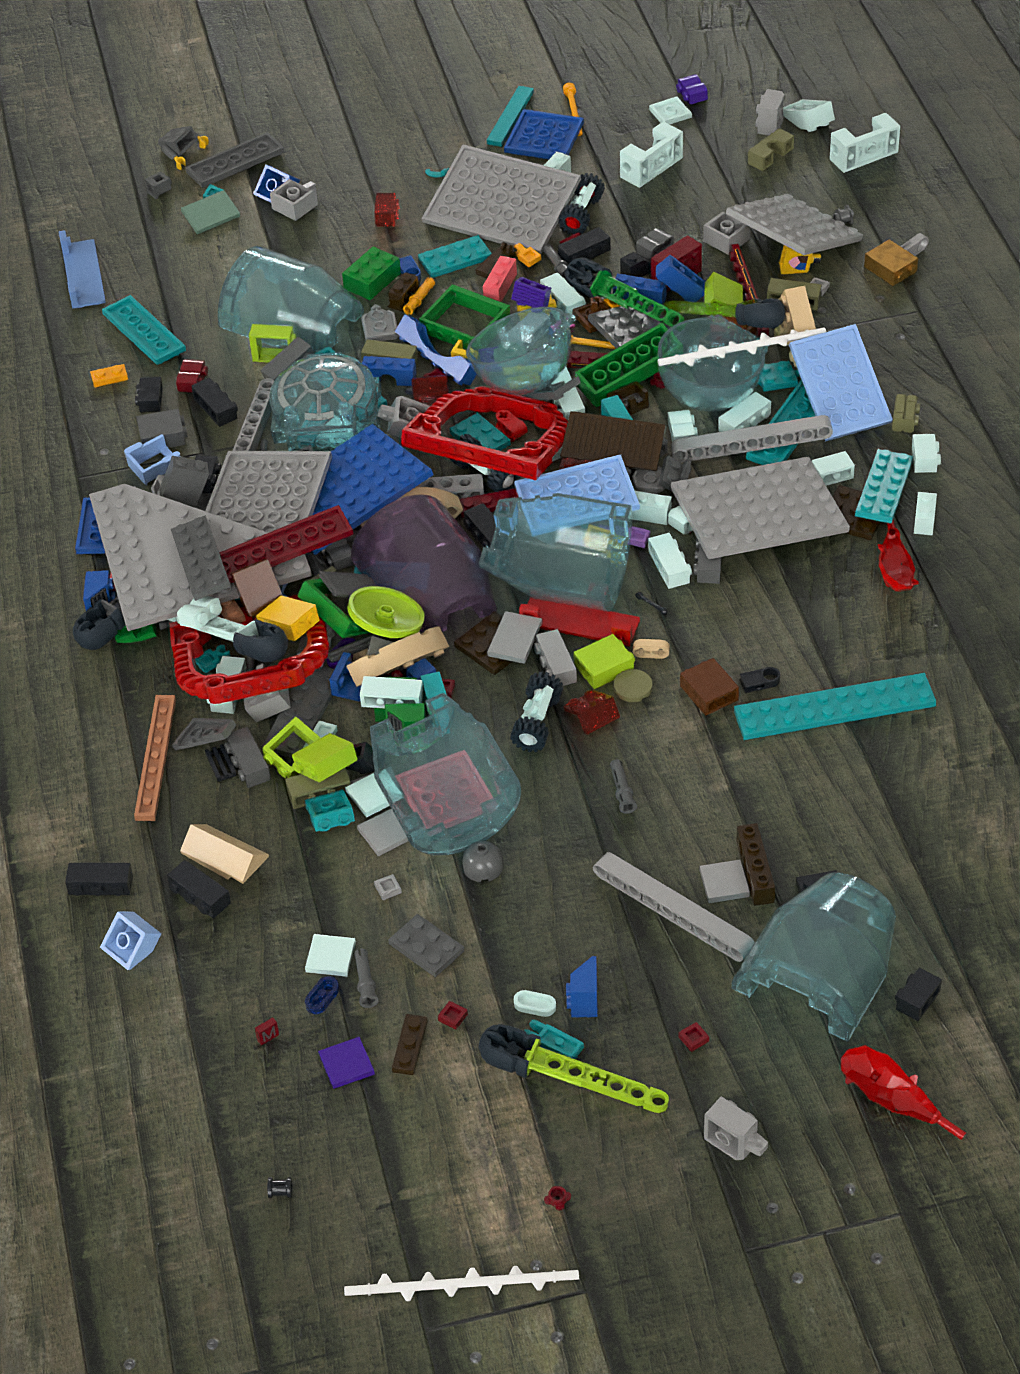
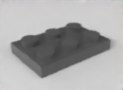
M416 914L388 939L389 945L435 978L464 952L463 945L419 914Z

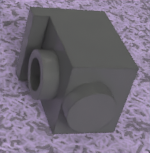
M160 171L146 178L147 193L153 198L158 199V195L171 189L172 181L170 177Z

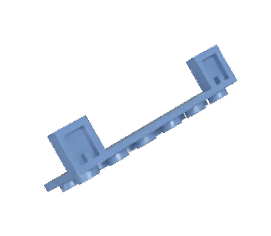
M65 230L59 231L72 309L105 303L94 239L71 243L70 236L66 237Z

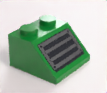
M425 703L385 704L388 734L406 748L426 747L427 723Z

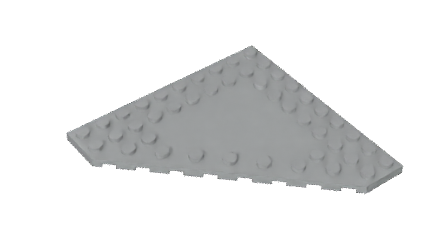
M127 484L89 494L128 631L177 617L179 609L184 605L190 604L194 599L171 532L172 528L206 515L219 552L267 534V532ZM305 554L271 567L279 586L312 576ZM231 583L230 588L209 595L210 597L219 598L220 603L240 598L234 583Z

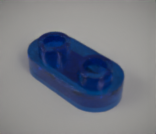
M327 976L321 978L306 996L305 1006L309 1013H322L337 996L339 985L334 977Z

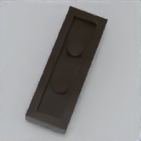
M406 1014L392 1065V1073L414 1075L428 1023L427 1017Z

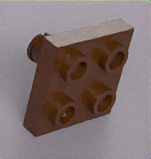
M595 296L591 298V303L572 309V315L589 333H593L598 330L588 321V315L611 308L600 297Z

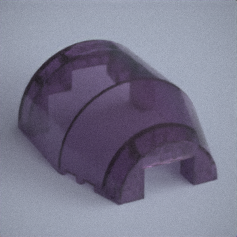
M411 495L395 500L377 511L357 534L351 550V560L362 574H367L368 577H371L377 586L400 591L414 599L424 612V622L421 628L423 632L438 626L442 632L447 631L448 614L469 606L474 609L480 618L490 615L494 611L497 612L482 552L445 505L437 498L429 495Z

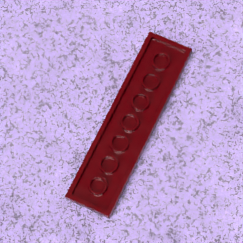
M337 505L219 553L231 584L234 582L230 573L263 559H268L270 566L273 567L351 536L354 533L340 506Z

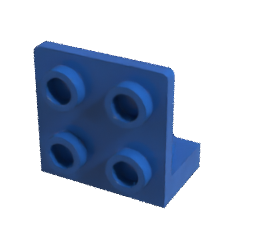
M343 652L329 679L331 695L361 702V686L356 687L347 668V665L353 663L351 653Z

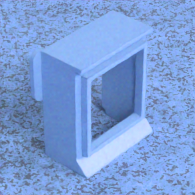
M163 434L144 444L138 442L124 450L128 466L145 485L156 479L158 474L163 475L166 473L172 456L181 457L180 452L172 453L169 450ZM159 453L164 456L161 461L146 469L140 466V463Z

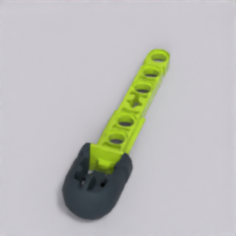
M498 1024L488 1027L480 1038L478 1047L481 1056L486 1063L510 1073L515 1071L517 1075L527 1078L530 1071L534 1070L635 1106H643V1109L655 1113H662L668 1108L669 1097L666 1092L653 1087L649 1089L645 1084L540 1047V1036L528 1035L526 1031L509 1025ZM520 1048L527 1051L524 1059L517 1056ZM552 1061H557L561 1066L554 1069L548 1064ZM576 1068L581 1071V1074L573 1076L569 1071ZM595 1077L599 1078V1080H597L596 1082L592 1081V1079H595ZM619 1083L623 1088L616 1091L611 1088V1085ZM639 1090L644 1095L641 1098H635L631 1093ZM661 1098L665 1103L663 1105H655L652 1100Z

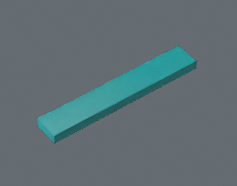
M518 86L488 136V145L503 146L523 109L533 95L534 88Z

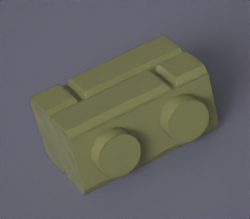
M896 395L892 423L893 431L914 432V426H918L919 415L916 414L920 413L921 404L917 403V396Z

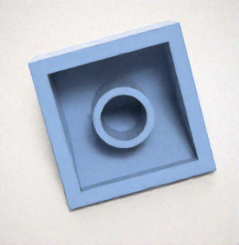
M118 911L100 948L127 970H131L153 952L161 933L135 912Z

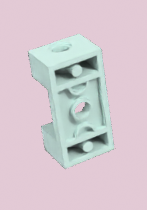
M887 113L872 117L873 131L855 138L846 128L831 133L830 160L845 173L898 153L900 125Z
M663 121L653 128V147L644 151L630 144L620 151V178L640 188L683 158V131Z

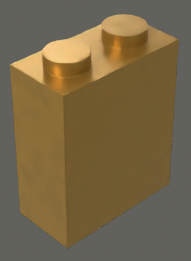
M889 239L865 253L864 267L894 286L917 272L918 258Z

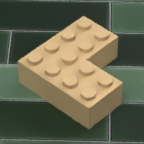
M805 286L785 289L779 298L785 307V319L781 325L774 329V336L790 334L791 330L803 332L807 329H816ZM790 350V361L794 363V367H797Z

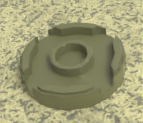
M629 669L622 671L614 680V692L623 701L640 702L643 698L650 696L652 692V679L641 670Z

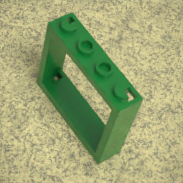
M452 284L419 318V321L426 326L429 336L453 345L458 340H462L463 348L475 353V350L483 349L511 319L510 305ZM453 303L494 317L477 337L436 323Z
M321 578L303 582L297 596L304 602L315 604L318 616L339 636L346 638L371 633L357 625L351 617H348L324 595L331 593V591Z

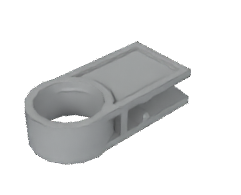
M919 233L900 247L916 256L927 247L929 238Z

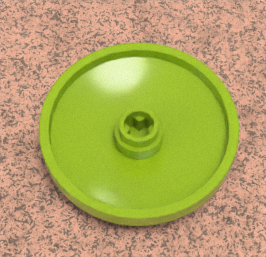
M379 586L360 588L351 594L347 606L350 617L357 625L368 632L383 637H408L418 633L424 622V612L421 606L408 595L391 588Z

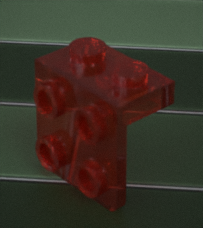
M594 689L586 691L584 696L569 700L568 704L564 706L565 711L578 715L585 734H590L620 718L614 697Z

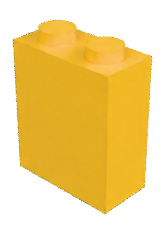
M279 596L256 615L257 620L263 623H271L281 628L287 639L296 641L320 621L315 604L285 596Z

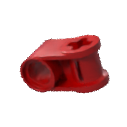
M499 410L496 413V428L506 435L511 442H514L528 432L526 424L510 411Z

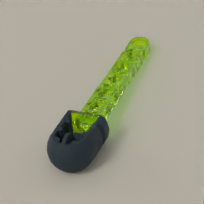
M772 298L764 300L752 299L737 305L690 301H667L663 303L664 306L678 313L736 317L739 325L747 324L757 328H777L783 323L786 312L784 304L779 299Z

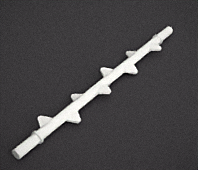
M807 329L803 332L791 330L790 334L771 338L765 333H761L760 340L740 344L730 341L728 346L707 349L703 345H699L698 352L682 355L676 354L672 357L658 359V364L663 366L685 362L689 366H693L695 359L716 355L724 358L726 353L747 350L751 354H756L757 347L778 343L782 346H787L789 341L826 332V329Z
M513 1266L509 1275L480 1277L475 1268H470L465 1278L435 1280L430 1272H426L421 1281L392 1283L387 1274H382L378 1284L368 1283V1285L345 1286L344 1290L345 1296L365 1294L371 1296V1294L401 1292L406 1301L411 1300L415 1291L444 1289L449 1297H453L458 1288L488 1286L494 1295H498L502 1286L506 1284L532 1283L536 1290L540 1291L545 1282L553 1281L556 1283V1281L579 1279L578 1270H553V1272L523 1274L518 1266Z

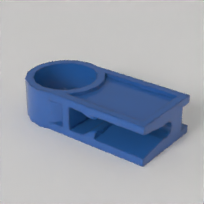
M412 256L399 258L401 274H416L415 276H418L419 282L421 280V271Z

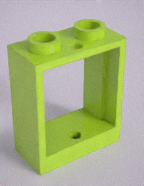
M252 324L249 333L252 361L269 363L283 349L262 348L261 338L286 339L289 345L297 338L296 334H294L293 326Z
M297 717L289 722L262 748L265 762L270 766L273 764L277 768L278 773L284 778L298 776L300 773L295 771L293 765H288L280 758L274 750L293 732L308 745L320 739L314 731Z

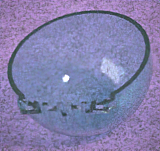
M537 307L513 313L490 324L479 332L469 343L466 356L477 376L485 384L499 392L511 395H526L540 391L553 383L567 365L572 346L570 326L576 320V317L554 307Z
M719 314L711 315L708 318L686 320L669 328L661 337L658 345L657 364L658 359L672 357L676 354L682 355L698 352L699 345H703L707 349L728 346L730 341L740 344L760 340V338L756 339V335L745 329L742 330V327L731 321L728 322L726 318ZM768 346L757 347L756 354L742 350L726 353L724 358L716 355L695 359L693 366H689L685 362L663 366L658 364V370L666 389L683 405L703 412L723 411L740 404L754 391L763 373Z

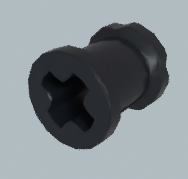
M272 1177L268 1178V1198L273 1196L292 1198V1177L282 1180H273Z

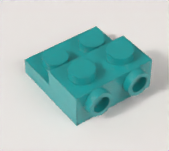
M344 790L304 800L311 823L316 832L328 831L335 826H346L350 822L355 821L352 806Z

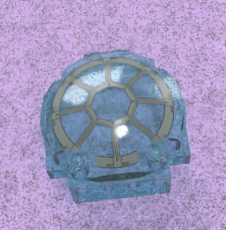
M342 352L308 354L307 357L292 363L288 369L278 375L270 390L269 401L272 410L271 434L274 444L287 443L288 451H296L310 445L313 451H332L371 424L380 429V417L377 414L381 406L382 389L379 377H373L366 365L360 363L356 358L342 354Z

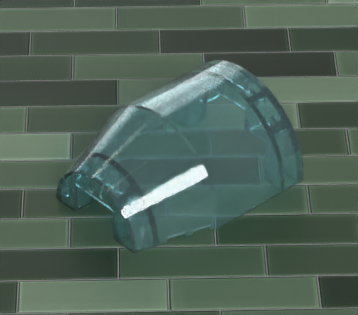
M254 246L238 257L227 274L219 298L218 325L220 328L249 337L252 324L293 326L294 334L308 343L313 351H320L327 347L332 348L337 343L335 326L343 318L356 322L364 313L361 302L322 267L262 246ZM261 338V342L274 347L288 345L286 339Z
M554 493L548 497L536 495L535 498L531 499L517 497L498 500L494 512L496 529L490 548H483L479 565L483 570L533 599L610 612L613 609L622 587L628 561L632 532L631 505L561 493Z
M441 693L425 701L429 713L428 717L401 730L395 731L388 718L370 726L375 770L374 778L410 844L420 852L430 855L459 853L465 851L469 845L476 841L488 840L510 820L518 807L521 797L520 781L487 726L483 722L480 723L474 719L470 712L466 713L462 710L460 705L446 694Z
M844 873L826 874L775 910L735 974L731 988L751 997L759 984L770 988L774 981L808 996L810 1007L828 1014V1033L849 1041L887 976L896 920L895 910L889 900L878 889L864 880Z

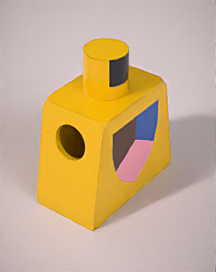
M784 245L779 262L781 274L807 273L811 263L820 264L821 254L811 253L802 255Z

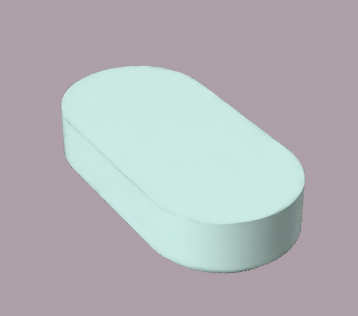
M522 990L514 996V1007L520 1012L547 1017L556 1011V1001L547 994Z

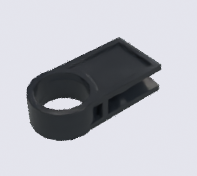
M766 667L741 673V679H739L746 694L776 687L780 683V671L775 667ZM774 675L777 678L769 680L766 679L765 676Z

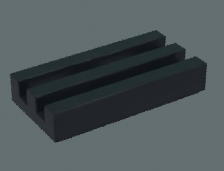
M223 744L218 749L216 746L212 747V751L204 750L217 782L237 776ZM220 753H222L231 773L227 772L224 763L219 755ZM214 755L223 772L222 776H220L212 756Z

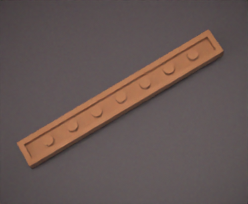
M175 695L155 696L134 813L135 821L156 820L176 704Z

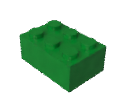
M374 246L371 247L342 273L344 289L365 299H373L401 274L399 257Z

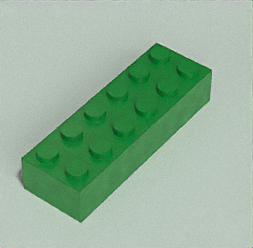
M660 323L576 371L575 377L578 376L581 381L577 387L597 408L601 405V399L607 398L608 393L636 381L640 383L668 367L669 365L659 366L658 359L672 357L676 354L682 355V344L663 323Z

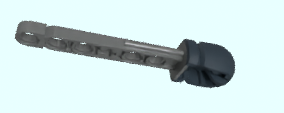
M118 596L110 603L99 599L94 607H90L76 620L73 627L74 640L82 648L97 650L106 645L117 634L118 630H122L126 626Z

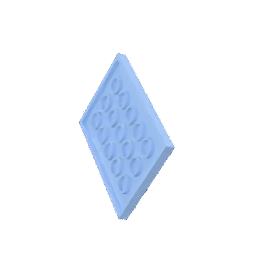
M856 324L789 343V348L815 416L826 415L831 420L833 434L831 437L824 439L825 442L889 424L893 421Z
M621 454L541 474L537 480L525 478L514 481L532 536L640 509L639 501Z

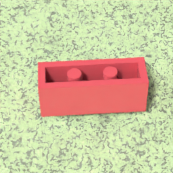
M499 257L483 285V296L502 302L517 275L515 258Z

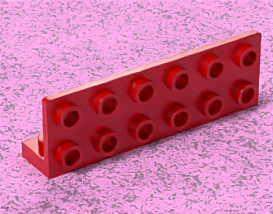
M531 596L528 604L521 603L519 607V614L542 618L540 629L550 631L558 629L560 633L594 640H601L614 634L618 640L620 639L623 642L624 646L629 647L640 623V617L537 596Z

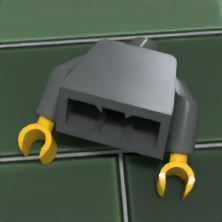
M192 126L171 129L167 134L159 138L158 144L166 156L172 161H176L177 169L182 170L181 164L186 166L185 158L178 156H181L196 141H199L200 148L205 149L209 140L207 136L200 137L193 130Z

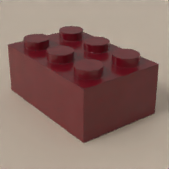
M687 235L651 258V279L658 280L656 278V266L669 255H672L694 273L698 274L702 271V244Z

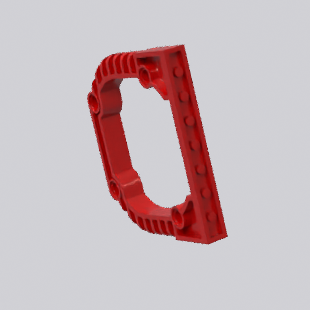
M479 386L475 389H465L464 392L454 391L451 394L447 393L438 398L424 413H418L402 429L401 446L537 480L552 463L553 456L563 446L568 420L557 410V405ZM467 410L481 413L508 410L517 418L533 421L537 427L547 429L536 442H526L524 447L509 449L507 452L441 436V426L451 416Z
M297 595L289 596V598L302 601ZM240 607V609L245 615L246 621L239 624L246 626L253 620L257 619L253 618V616H247L244 607ZM319 617L320 621L307 631V645L299 655L285 658L275 666L230 676L222 673L205 676L196 671L195 658L203 654L202 646L212 639L211 634L191 627L181 626L177 621L169 623L176 681L179 687L187 694L197 696L200 699H209V702L212 704L225 703L300 686L305 682L306 677L312 675L315 669L321 667L328 657L329 641L326 623Z

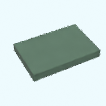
M224 190L181 208V212L196 234L240 217V212Z

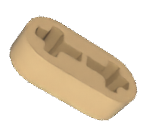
M638 639L633 643V654L636 657L663 659L669 656L670 645L665 640Z

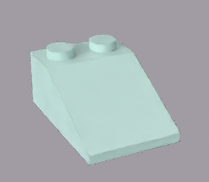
M802 99L783 107V116L798 128L808 132L817 130L819 126H827L829 122L835 120L831 101Z

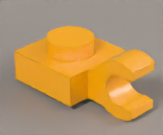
M521 243L514 245V248L517 249L515 254L518 260L527 267H531L541 261V254L532 247L526 249Z

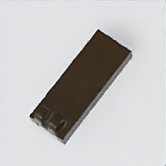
M502 242L501 246L475 269L476 274L487 279L500 256L514 258L516 254L512 245Z

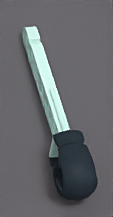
M178 616L171 619H167L173 622L177 621V623H179ZM217 616L214 619H209L204 627L197 629L232 641L239 654L247 655L261 662H272L280 659L285 655L288 647V639L281 628L271 623H263L257 619L245 626Z

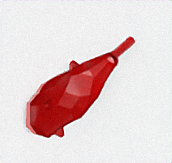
M893 519L892 524L887 523L888 532L883 544L877 545L881 551L878 557L879 568L886 587H891L897 592L911 590L914 585L919 584V581L914 579V572L916 570L913 561L900 539V531L895 528Z
M863 1045L848 1049L841 1057V1071L846 1076L845 1083L847 1085L851 1083L856 1084L869 1100L893 1113L910 1116L930 1124L937 1123L960 1140L965 1136L966 1132L943 1117L924 1091L917 1086L918 1076L914 1074L908 1077L889 1055Z

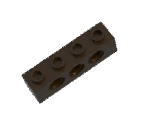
M758 824L737 826L736 842L753 905L774 903L775 885Z

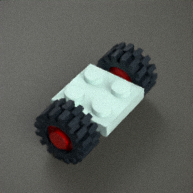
M588 173L580 175L581 180L574 192L575 194L570 202V206L566 205L558 218L560 219L558 221L560 228L564 227L563 231L567 230L569 235L570 233H573V235L580 233L581 235V233L585 232L590 222V214H587V209H583L587 204L590 205L591 202L592 204L598 203L605 190L604 183H601V178L597 179V175L593 177L592 173L589 176Z

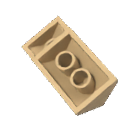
M207 824L190 825L180 850L181 854L229 880L232 877L242 884L269 857V854Z

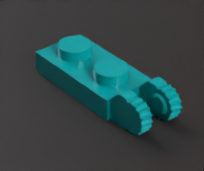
M531 1020L529 1023L532 1030L537 1033L524 1029L528 1035L534 1034L541 1037L540 1047L576 1059L584 1048L583 1042L537 1020Z

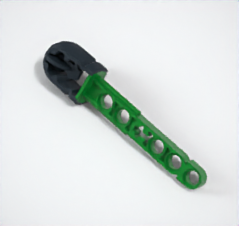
M577 258L567 266L565 279L576 291L590 298L595 296L604 297L626 309L630 307L676 330L684 325L685 319L681 314L637 293V289L612 278L613 275L609 268L587 258ZM616 286V292L611 294V289ZM629 292V297L623 300V295ZM641 301L643 305L641 306L638 303L636 304V302ZM653 304V310L648 312V307ZM666 310V316L660 318L661 312ZM679 317L678 323L673 325V319Z

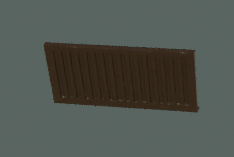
M570 411L560 457L592 462L621 454L625 467L657 472L666 425Z

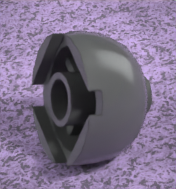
M480 840L467 847L463 854L462 866L465 875L469 879L476 882L486 879L492 881L503 871L504 861L500 849L494 843Z

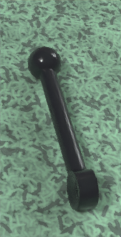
M638 591L635 594L637 599H642L660 610L661 614H667V608H662L643 596L642 592Z

